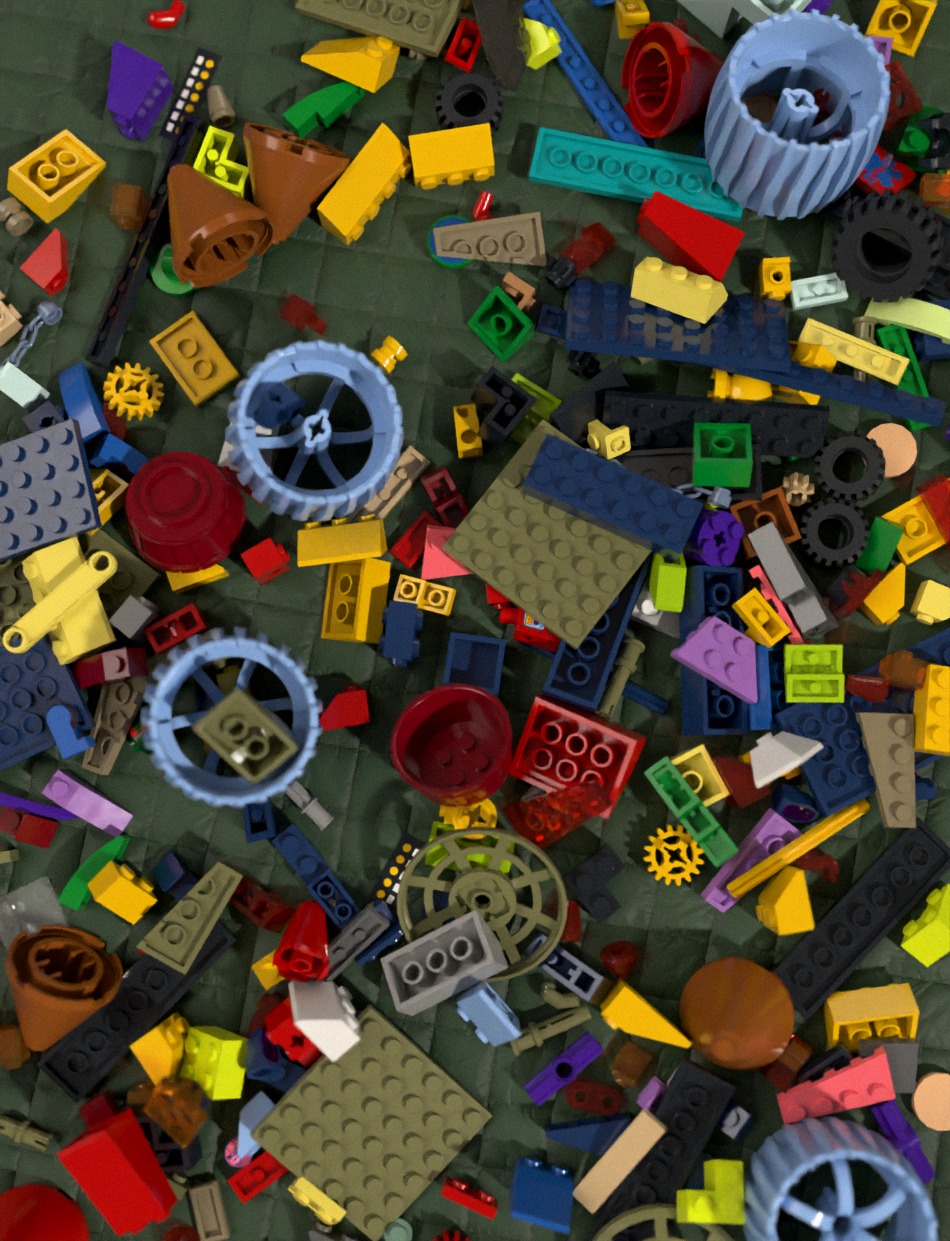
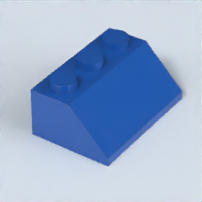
M764 645L755 646L758 700L757 703H747L748 730L779 729L773 715L798 703L786 702L784 646L773 645L769 648Z

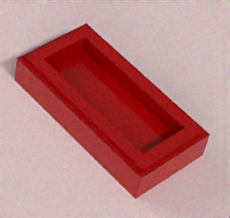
M426 510L389 550L391 554L409 569L424 554L427 525L444 527Z

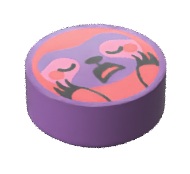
M238 1137L233 1138L225 1149L227 1162L236 1168L246 1166L254 1156L253 1154L249 1157L246 1154L241 1159L237 1155Z

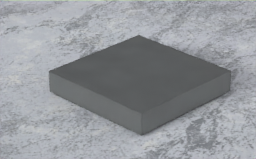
M916 1038L859 1039L858 1057L861 1056L862 1059L875 1054L874 1049L883 1046L887 1056L894 1093H915L919 1045Z

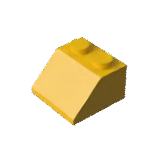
M178 1011L130 1045L161 1095L180 1079L185 1041L190 1025L184 1017L180 1016Z

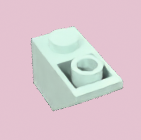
M9 361L5 366L0 367V390L30 413L41 406L50 395L42 386Z

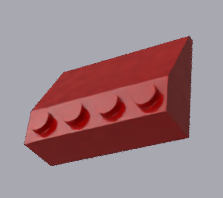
M545 695L536 696L512 760L509 774L603 818L609 819L638 761L646 737Z

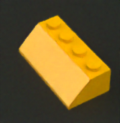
M384 123L379 126L317 207L322 228L347 246L352 240L356 241L361 236L364 224L368 219L372 220L377 215L380 203L384 198H390L396 188L395 184L400 177L405 178L412 167L410 152Z

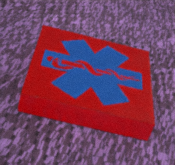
M877 144L866 167L854 181V184L867 194L876 191L880 196L887 189H893L894 194H896L913 181L916 173Z

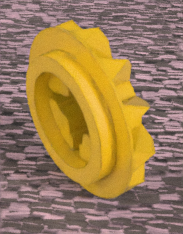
M486 799L472 806L454 807L452 822L455 829L468 828L470 818L466 816L467 814L463 810L473 812L479 805H481L479 815L486 823L476 821L471 827L494 828L497 822V812L494 804L489 799ZM474 834L463 837L468 839H481L486 837L487 835Z

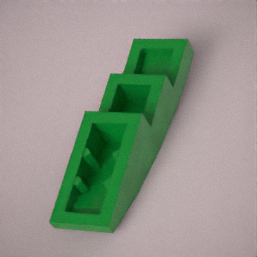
M667 756L644 772L716 868L740 851Z

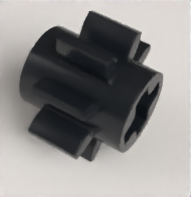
M553 256L543 268L547 272L544 275V279L556 290H559L562 286L567 290L577 278L573 274L577 270L576 266L565 256H561L559 260Z
M571 350L566 362L570 363L568 370L582 379H585L588 374L594 376L601 363L596 360L599 354L597 352Z

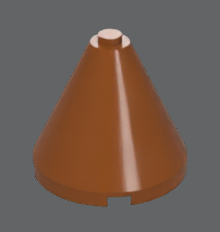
M247 122L242 136L254 205L265 211L271 218L276 228V234L272 243L279 244V241H285L335 185L349 167L351 157L317 141L306 140L294 136L293 133L270 126Z
M177 164L170 169L167 176L172 267L183 285L186 284L185 281H190L194 288L223 282L247 269L249 266L246 260L257 252L258 256L261 257L267 251L274 240L276 228L265 211L188 164Z
M42 925L39 927L38 932L28 935V932L25 930L13 939L6 955L5 968L23 1041L33 1051L47 1050L102 1008L116 995L122 981L123 968L117 954L114 953L111 957L103 949L104 941L86 931L69 926Z
M723 957L706 963L691 976L682 992L679 1017L683 1033L692 1043L691 1047L697 1054L719 1068L742 1072L760 1069L770 1064L785 1050L793 1032L794 1006L785 984L772 970L768 971L756 964L754 960L748 958Z

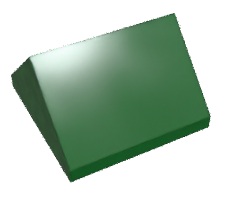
M499 286L494 287L467 323L502 362H505L534 336V323Z

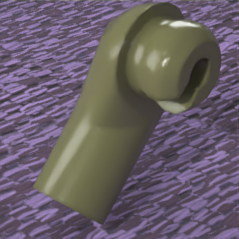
M549 981L541 985L542 991L540 996L543 1001L557 1009L581 1006V998L575 992L561 994L556 991V985Z

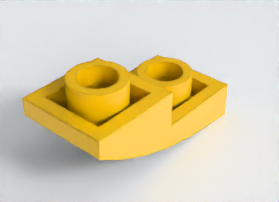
M400 574L393 601L418 604L419 609L450 616L457 590Z

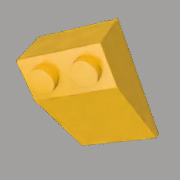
M382 36L377 38L363 37L321 41L303 54L301 61L375 93L392 78L400 47Z
M65 129L9 168L7 190L48 224L71 206L105 168L106 162Z
M621 978L612 986L600 1005L602 1019L614 1030L620 1027L627 1033L689 1048L692 1044L677 1026Z

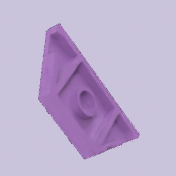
M707 617L699 624L696 631H692L685 638L687 641L680 648H676L671 652V657L749 704L757 703L755 641L717 617Z

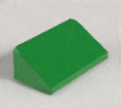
M875 516L869 529L870 537L865 540L868 542L866 549L862 550L863 554L856 559L854 565L882 579L904 529L902 524Z

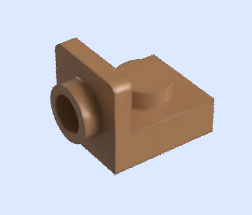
M508 271L502 280V288L505 289L504 293L515 301L520 299L521 301L517 306L523 313L528 314L537 301L534 299L535 289Z

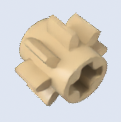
M795 472L789 477L784 476L783 485L780 487L787 503L799 507L805 502H811V494H814L815 484L809 483V475L805 476Z

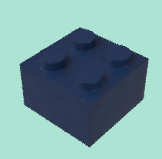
M451 632L443 685H473L498 697L506 640Z

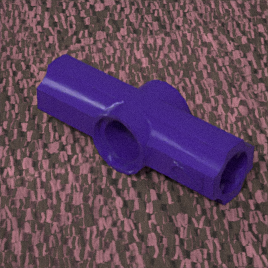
M586 1031L562 1053L556 1054L551 1062L526 1082L523 1087L532 1100L540 1106L562 1086L572 1082L576 1075L598 1057L604 1049L589 1031ZM561 1062H568L571 1065V1070L566 1074H560L556 1071L557 1065Z
M894 1099L872 1104L869 1108L884 1133L883 1138L890 1142L894 1149L900 1151L909 1161L923 1184L931 1181L935 1173L920 1148L922 1146L921 1141L912 1126L905 1121Z

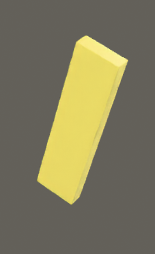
M810 318L807 319L797 340L798 342L822 344L837 361L897 386L910 361L903 356Z

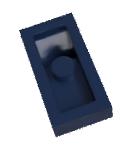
M271 796L267 797L268 801L260 804L254 802L244 803L242 809L247 843L274 837L279 831L273 817Z
M170 851L151 870L164 892L170 891L178 901L200 881L195 873L173 851Z

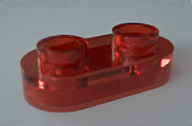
M574 1079L568 1083L565 1089L568 1104L577 1110L610 1116L617 1113L621 1107L622 1100L619 1091L612 1085L585 1079ZM578 1091L585 1093V1097L581 1100L575 1098V1093ZM611 1097L613 1101L611 1105L605 1106L602 1103L603 1099Z

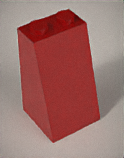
M656 190L651 199L646 197L637 219V223L640 224L638 234L674 266L684 267L687 271L698 275L709 276L718 282L722 281L745 233Z
M131 1108L84 1130L57 1153L60 1161L118 1236L129 1231L132 1235L143 1230L147 1223L152 1220L155 1223L163 1221L171 1215L170 1209L178 1202Z

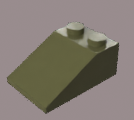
M238 687L192 726L207 743L253 786H256L299 748L295 733L274 713Z

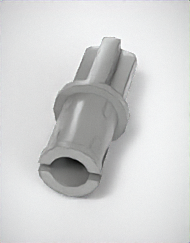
M297 781L292 782L288 786L289 788L285 793L302 809L301 814L305 813L321 831L334 819L317 802L318 798H313Z

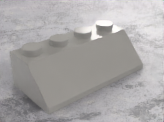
M477 910L380 959L396 1010L411 1016L508 968L499 941Z

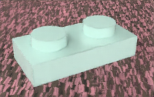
M836 273L791 281L790 298L793 311L846 301L848 293L845 287V280L840 281Z

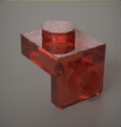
M809 850L793 861L794 867L803 871L822 868L825 882L836 883L839 867L837 860L832 859L831 854H817V850Z

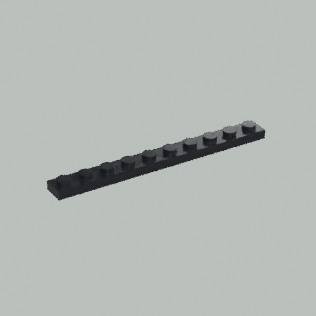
M200 116L184 117L85 358L86 361L92 364L109 367L110 362L115 356V349L120 337L125 332V325L135 307V300L139 290L144 285L145 275L151 261L155 258L158 243L165 233V226L169 219L167 176L170 169L177 164H188L190 166L193 164L195 152L204 137V130L208 123Z

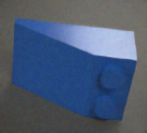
M526 1156L525 1159L518 1157L509 1188L510 1216L568 1234L574 1186L573 1174L562 1165L553 1164L550 1167L541 1164V1160L531 1156Z

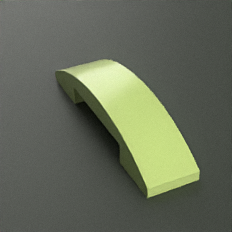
M900 296L898 302L889 303L888 299H883L882 303L873 302L874 298L871 299L864 316L877 318V323L884 326L894 324L942 338V343L950 345V310L913 298L903 299L902 296Z

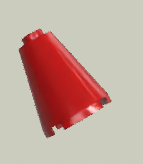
M313 900L302 902L298 905L273 954V967L276 965L278 974L290 981L308 983V979L317 977L316 981L322 980L328 974L330 967L325 910L318 902Z

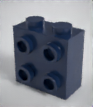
M389 601V607L383 608L382 624L386 626L385 635H380L379 651L383 653V657L386 660H389L390 666L407 667V663H413L414 657L419 658L421 641L416 639L417 630H422L424 614L423 611H419L418 604Z

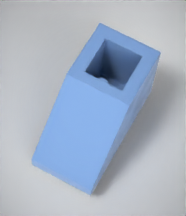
M262 1089L240 1109L237 1155L241 1159L246 1154L251 1157L261 1147L250 1137V1132L276 1105Z

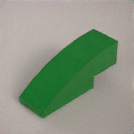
M346 81L310 94L282 114L285 125L295 136L300 138L306 136L319 123L327 130L365 95L364 89Z
M128 835L118 836L90 856L67 883L57 902L76 911L84 909L92 894L87 884L111 860L116 864L119 863L131 837Z

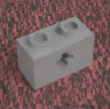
M130 595L109 622L130 639L144 643L148 637L143 629L164 618L158 614L161 609L152 601L143 596L138 599Z

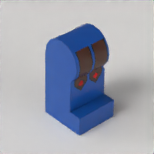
M109 433L100 439L89 462L98 468L106 464L117 470L122 478L132 480L134 475L138 473V470L148 460L142 453Z
M66 704L58 705L48 711L47 723L63 759L71 758L97 746L92 735L84 737L77 723L78 714L74 707Z

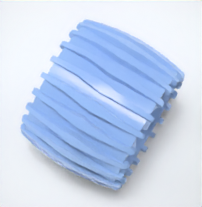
M791 9L788 14L779 16L778 13H775L762 23L758 21L735 44L715 80L710 94L704 128L706 162L711 167L714 182H718L723 188V194L727 198L731 196L739 203L740 208L744 209L747 207L758 212L757 216L763 217L764 214L777 216V220L796 216L797 219H801L809 213L815 212L817 214L830 203L833 204L851 187L866 167L879 141L887 116L890 96L889 71H886L884 67L885 58L882 53L878 54L873 47L874 41L871 37L866 39L858 32L859 27L853 23L852 26H849L840 21V16L836 14L833 17L819 14V10L812 9L811 13H798V9ZM774 92H782L771 123H762L753 118L744 104L745 98H754L759 93L772 95ZM815 102L820 105L819 109L824 112L826 110L831 116L822 123L812 127L819 110L814 105ZM839 128L843 131L842 137L844 140L840 142L834 140L828 145L820 146L817 143H813L827 137Z
M314 340L311 343L302 344L299 341L290 344L284 350L276 349L270 352L265 357L264 363L257 362L246 375L249 379L243 380L238 384L233 394L237 401L229 404L226 416L232 423L231 426L225 428V440L233 446V450L228 451L229 460L232 465L238 466L240 472L237 474V478L243 486L246 484L253 491L251 495L257 502L262 503L264 501L271 506L270 511L279 515L284 513L290 514L293 520L305 521L308 517H312L314 522L328 521L332 515L336 518H341L353 513L355 508H362L368 504L375 494L379 493L389 481L390 474L393 473L400 457L399 450L404 439V430L401 427L403 419L402 409L397 404L396 391L392 384L389 385L383 375V371L379 366L376 368L368 361L363 353L360 352L358 354L353 350L345 348L346 345L340 343L335 345L324 343V340ZM299 375H320L332 380L316 415L303 418L298 414L293 420H288L295 429L288 435L256 437L255 421L252 417L254 411L260 407L263 401L261 397L265 390H269L279 383L284 384L285 380ZM343 385L353 391L366 406L372 421V425L368 429L348 433L331 431L327 417ZM311 428H315L320 432L313 440H310L312 436ZM373 442L371 453L362 470L354 478L346 481L332 463L328 454V446ZM299 448L284 482L272 473L264 462L259 450ZM310 455H314L318 465L335 489L312 491L295 487Z
M234 627L233 635H224L223 628L209 630L211 638L202 640L200 634L186 639L190 647L182 651L176 646L167 654L172 661L167 667L159 663L152 675L159 682L157 685L148 684L143 697L145 701L151 703V706L141 708V723L150 728L142 734L146 748L155 749L150 756L157 770H166L164 778L174 788L181 786L184 788L183 793L187 797L195 801L200 797L205 799V802L210 806L220 807L222 803L230 804L233 808H242L244 803L254 802L260 804L268 801L267 797L274 793H283L289 788L288 784L294 778H300L306 771L304 766L308 758H313L317 751V746L314 745L316 736L322 734L323 724L318 722V713L323 711L321 699L314 698L313 691L318 689L314 677L305 678L302 673L307 668V665L300 657L291 661L287 657L291 648L282 641L274 648L268 644L271 635L258 631L256 638L253 639L247 637L248 628ZM223 657L245 658L233 690L238 687L246 693L252 672L257 662H260L279 676L289 692L290 697L257 702L270 711H293L292 731L295 733L299 748L256 786H253L244 776L225 777L216 775L220 754L212 746L202 770L183 754L174 738V729L195 725L211 711L204 710L171 717L175 695L188 675L191 674L212 699L215 706L226 697L200 667V665L208 661Z
M822 1116V1118L806 1117L802 1119L803 1121L782 1125V1129L771 1137L768 1135L764 1139V1144L757 1153L754 1151L748 1172L745 1171L743 1178L745 1224H743L747 1241H779L774 1225L779 1205L797 1217L819 1227L822 1233L820 1241H880L868 1233L864 1227L872 1226L892 1214L889 1225L887 1224L886 1233L881 1241H938L935 1230L937 1228V1221L930 1203V1197L912 1165L900 1151L894 1149L892 1144L882 1136L853 1121H841L835 1117ZM845 1157L859 1158L879 1172L889 1189L879 1202L865 1209H857L853 1206L851 1180ZM828 1160L833 1167L837 1195L830 1187H824L823 1195L818 1198L815 1209L787 1192L790 1185L795 1183L798 1177L807 1169L811 1170L815 1165Z

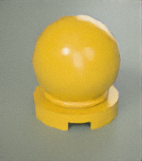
M716 368L712 369L710 378L715 379L714 390H708L707 397L772 402L773 394L769 382L735 373L729 375L727 371Z

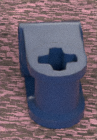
M279 383L275 387L263 392L261 397L263 401L260 407L254 411L252 418L261 427L274 429L288 420H293L304 407L305 400L283 383Z

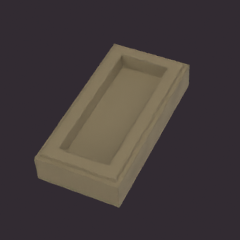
M218 1179L191 1185L188 1189L200 1241H220L229 1238L231 1233Z

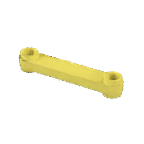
M105 551L93 554L5 632L3 636L5 648L10 652L18 654L30 649L116 572L118 566L116 558ZM103 558H108V568L104 571H99V561ZM20 633L23 641L19 647L15 648L12 641L14 636Z

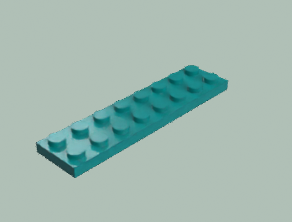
M543 127L539 129L529 181L643 203L646 197L651 199L656 190L711 217L740 222L743 209L739 207V203L731 196L727 198L723 194V188L720 184L714 182L711 167L707 165L706 159Z

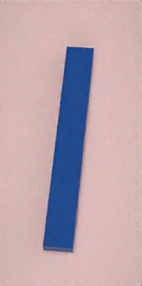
M530 0L523 4L521 10L527 19L541 22L549 28L553 27L560 37L558 44L562 53L554 57V59L609 140L649 148L642 136L632 127L630 118L549 0Z

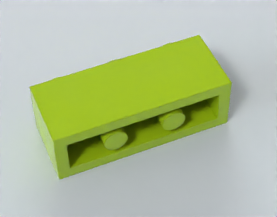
M433 821L429 842L442 834L456 830L454 825ZM487 835L481 839H468L463 836L453 838L460 849L472 846L496 847L499 837ZM510 841L507 851L512 854L514 851V841ZM442 843L433 847L427 853L426 865L436 866L445 856L449 855ZM490 854L466 856L472 867H488L492 857ZM503 858L499 871L509 876L511 862ZM455 861L451 862L447 867H445L447 869L461 871Z

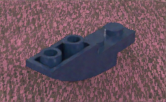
M295 822L272 838L273 844L305 882L306 888L340 930L362 911L312 841L310 842Z

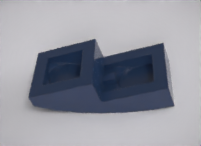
M543 303L540 306L534 331L565 340L567 311Z

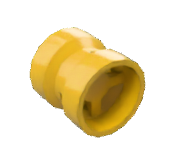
M388 336L383 341V346L380 349H375L370 354V357L384 372L389 374L395 368L396 362L402 361L408 354L393 337Z

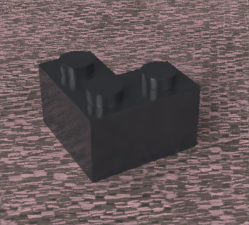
M493 366L479 381L470 400L489 413L484 419L477 435L499 451L528 415L537 398Z
M605 842L564 875L563 879L599 924L603 923L622 907L604 884L626 866Z
M161 1104L142 1105L133 1113L164 1173L190 1171L203 1157L199 1129L172 1131L171 1121L164 1114Z

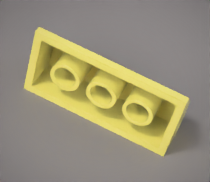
M72 537L36 551L22 561L23 572L30 583L33 599L36 604L86 562L77 537ZM97 589L48 632L52 642L53 653L58 658L60 665L91 657L116 641Z

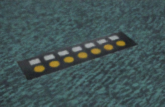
M201 47L198 48L159 134L160 137L174 142L183 118L197 116L223 56Z
M404 832L364 903L362 910L369 903H374L380 897L393 910L397 903L402 875L408 863L426 843Z

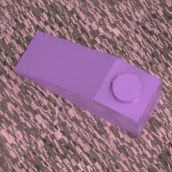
M58 769L42 792V794L64 809L116 838L121 836L134 817V814L68 769Z

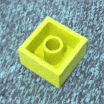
M217 1026L189 1027L185 1041L183 1063L180 1069V1078L186 1077L194 1080L204 1089L208 1098L212 1100L240 1098L246 1068L244 1057L247 1054L246 1044L249 1039Z

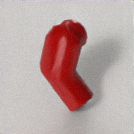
M174 0L168 10L150 12L147 16V22L155 29L173 28L186 7L179 0Z
M482 190L473 210L475 221L493 219L489 207L494 195Z

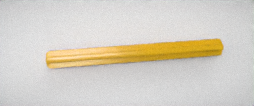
M863 798L837 811L727 885L729 893L732 897L739 898L870 810L869 803Z

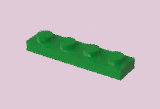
M893 324L877 329L875 335L881 348L910 360L898 386L893 384L894 389L906 390L914 395L929 397L906 328ZM904 418L911 433L932 426Z

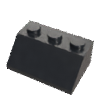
M613 361L550 413L548 423L576 444L582 446L587 441L589 434L588 423L596 419L602 423L605 390L632 392L618 365Z

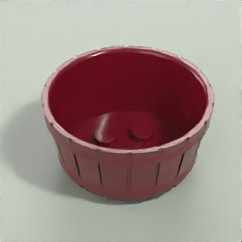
M190 452L166 453V455H160L143 465L130 482L125 502L129 532L138 553L151 565L171 573L198 572L201 569L204 570L219 563L218 561H222L233 551L234 546H237L247 520L246 504L243 495L233 480L209 459Z
M468 684L439 686L414 699V702H411L400 715L401 717L396 721L390 743L393 763L402 778L429 800L448 807L472 806L492 796L505 781L512 763V729L504 706L491 693L489 694L488 691Z

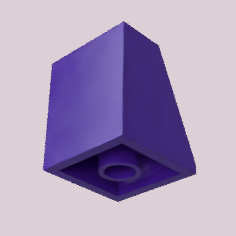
M115 40L112 50L107 109L113 118L112 121L118 126L119 133L123 137L131 141L135 138L143 143L174 88L162 64Z

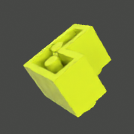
M209 126L193 168L248 201L252 190L248 167L235 163L240 149L235 134Z
M949 883L940 890L934 889L929 894L926 900L928 902L927 909L918 920L909 921L902 931L904 937L901 947L926 967H929L950 951Z
M705 1161L704 1191H677V1222L745 1224L743 1161Z

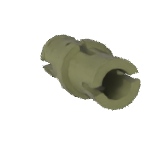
M0 1113L1 1134L13 1138L17 1144L23 1142L41 1149V1151H46L50 1144L49 1139H52V1133L30 1126L29 1121L24 1120L20 1122Z

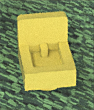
M597 419L588 423L589 435L587 436L589 446L607 460L631 449L629 428L623 425L610 430Z

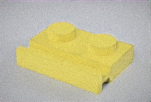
M297 1178L288 1188L299 1203L311 1208L316 1212L315 1215L328 1225L340 1222L346 1213L344 1209L305 1178Z

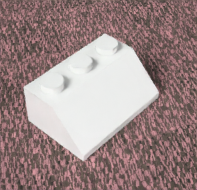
M308 980V983L291 981L288 984L295 1024L333 1062L360 1040L357 1028L359 1023L354 1016L356 1010L351 1004L352 996L344 986L338 987L333 981L324 982V980Z

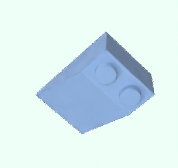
M485 980L469 987L457 998L459 1007L456 1010L466 1022L471 1019L477 1026L475 1032L485 1044L489 1041L493 1046H497L514 1040L521 1035L518 1017Z

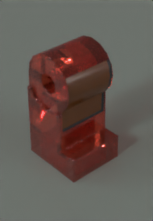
M792 1033L790 1041L781 1055L770 1064L764 1066L760 1072L786 1094L792 1085L791 1081L811 1056L813 1048L795 1033Z

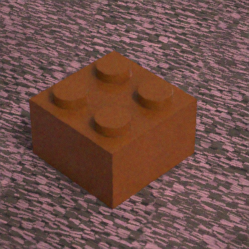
M781 487L763 493L762 501H742L725 510V512L731 513L738 523H741L744 527V534L741 537L739 546L744 562L758 557L748 534L772 521L788 545L802 538Z

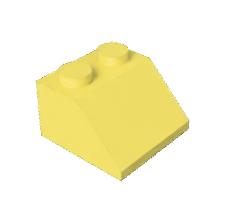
M703 744L669 758L706 807L730 795Z

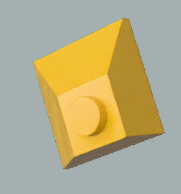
M879 0L864 37L866 35L893 37L891 49L914 56L935 10L937 0Z

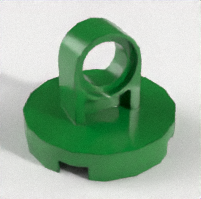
M171 244L163 246L156 252L154 260L151 261L150 272L154 283L163 293L171 297H185L187 293L198 289L194 288L190 281H185L186 284L183 285L177 278L172 267Z

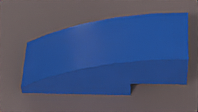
M80 362L59 374L62 398L69 419L79 421L83 443L90 444L110 433L111 431L102 413L105 409L84 363Z

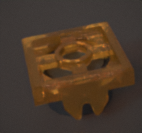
M165 1076L157 1084L143 1110L178 1144L186 1149L209 1115L206 1112L209 1110L210 1102L204 1089L194 1080L184 1077L174 1083Z

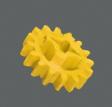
M125 363L124 370L116 366L114 374L108 373L103 387L105 391L104 400L110 401L109 410L117 408V416L120 417L125 413L127 414L128 421L132 419V416H137V419L142 421L143 414H146L149 418L152 417L153 411L160 409V402L163 401L164 393H162L163 383H157L158 374L151 376L149 374V367L144 371L141 370L140 363H137L135 368H131L129 363ZM117 384L120 385L119 393H116L115 390ZM149 390L151 391V394H152V397H151L150 400L148 399V391H149Z
M670 824L666 825V832L657 828L658 836L656 838L648 836V839L652 842L651 846L645 845L643 849L649 851V855L644 856L643 860L651 862V865L646 868L647 871L652 872L656 870L654 878L659 880L664 876V884L666 885L670 884L671 879H674L677 886L681 885V878L690 882L691 877L689 874L691 872L695 874L700 873L696 868V864H704V861L698 858V854H702L704 851L702 848L696 847L698 843L691 839L688 830L683 833L682 825H678L675 831H673ZM670 836H679V838L672 843H666L663 841V839ZM688 844L692 853L691 861L687 859L686 854ZM664 847L674 851L678 848L677 855L683 860V863L675 859H671L669 862L670 855ZM656 849H658L661 854V861L659 862V865L657 864L655 858ZM681 866L684 868L679 873H668L673 867Z

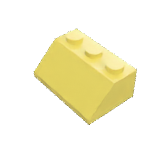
M648 256L635 268L631 297L703 324L713 316L728 297L721 282L715 281L706 275H698L687 271L684 267L667 264L659 258H650Z

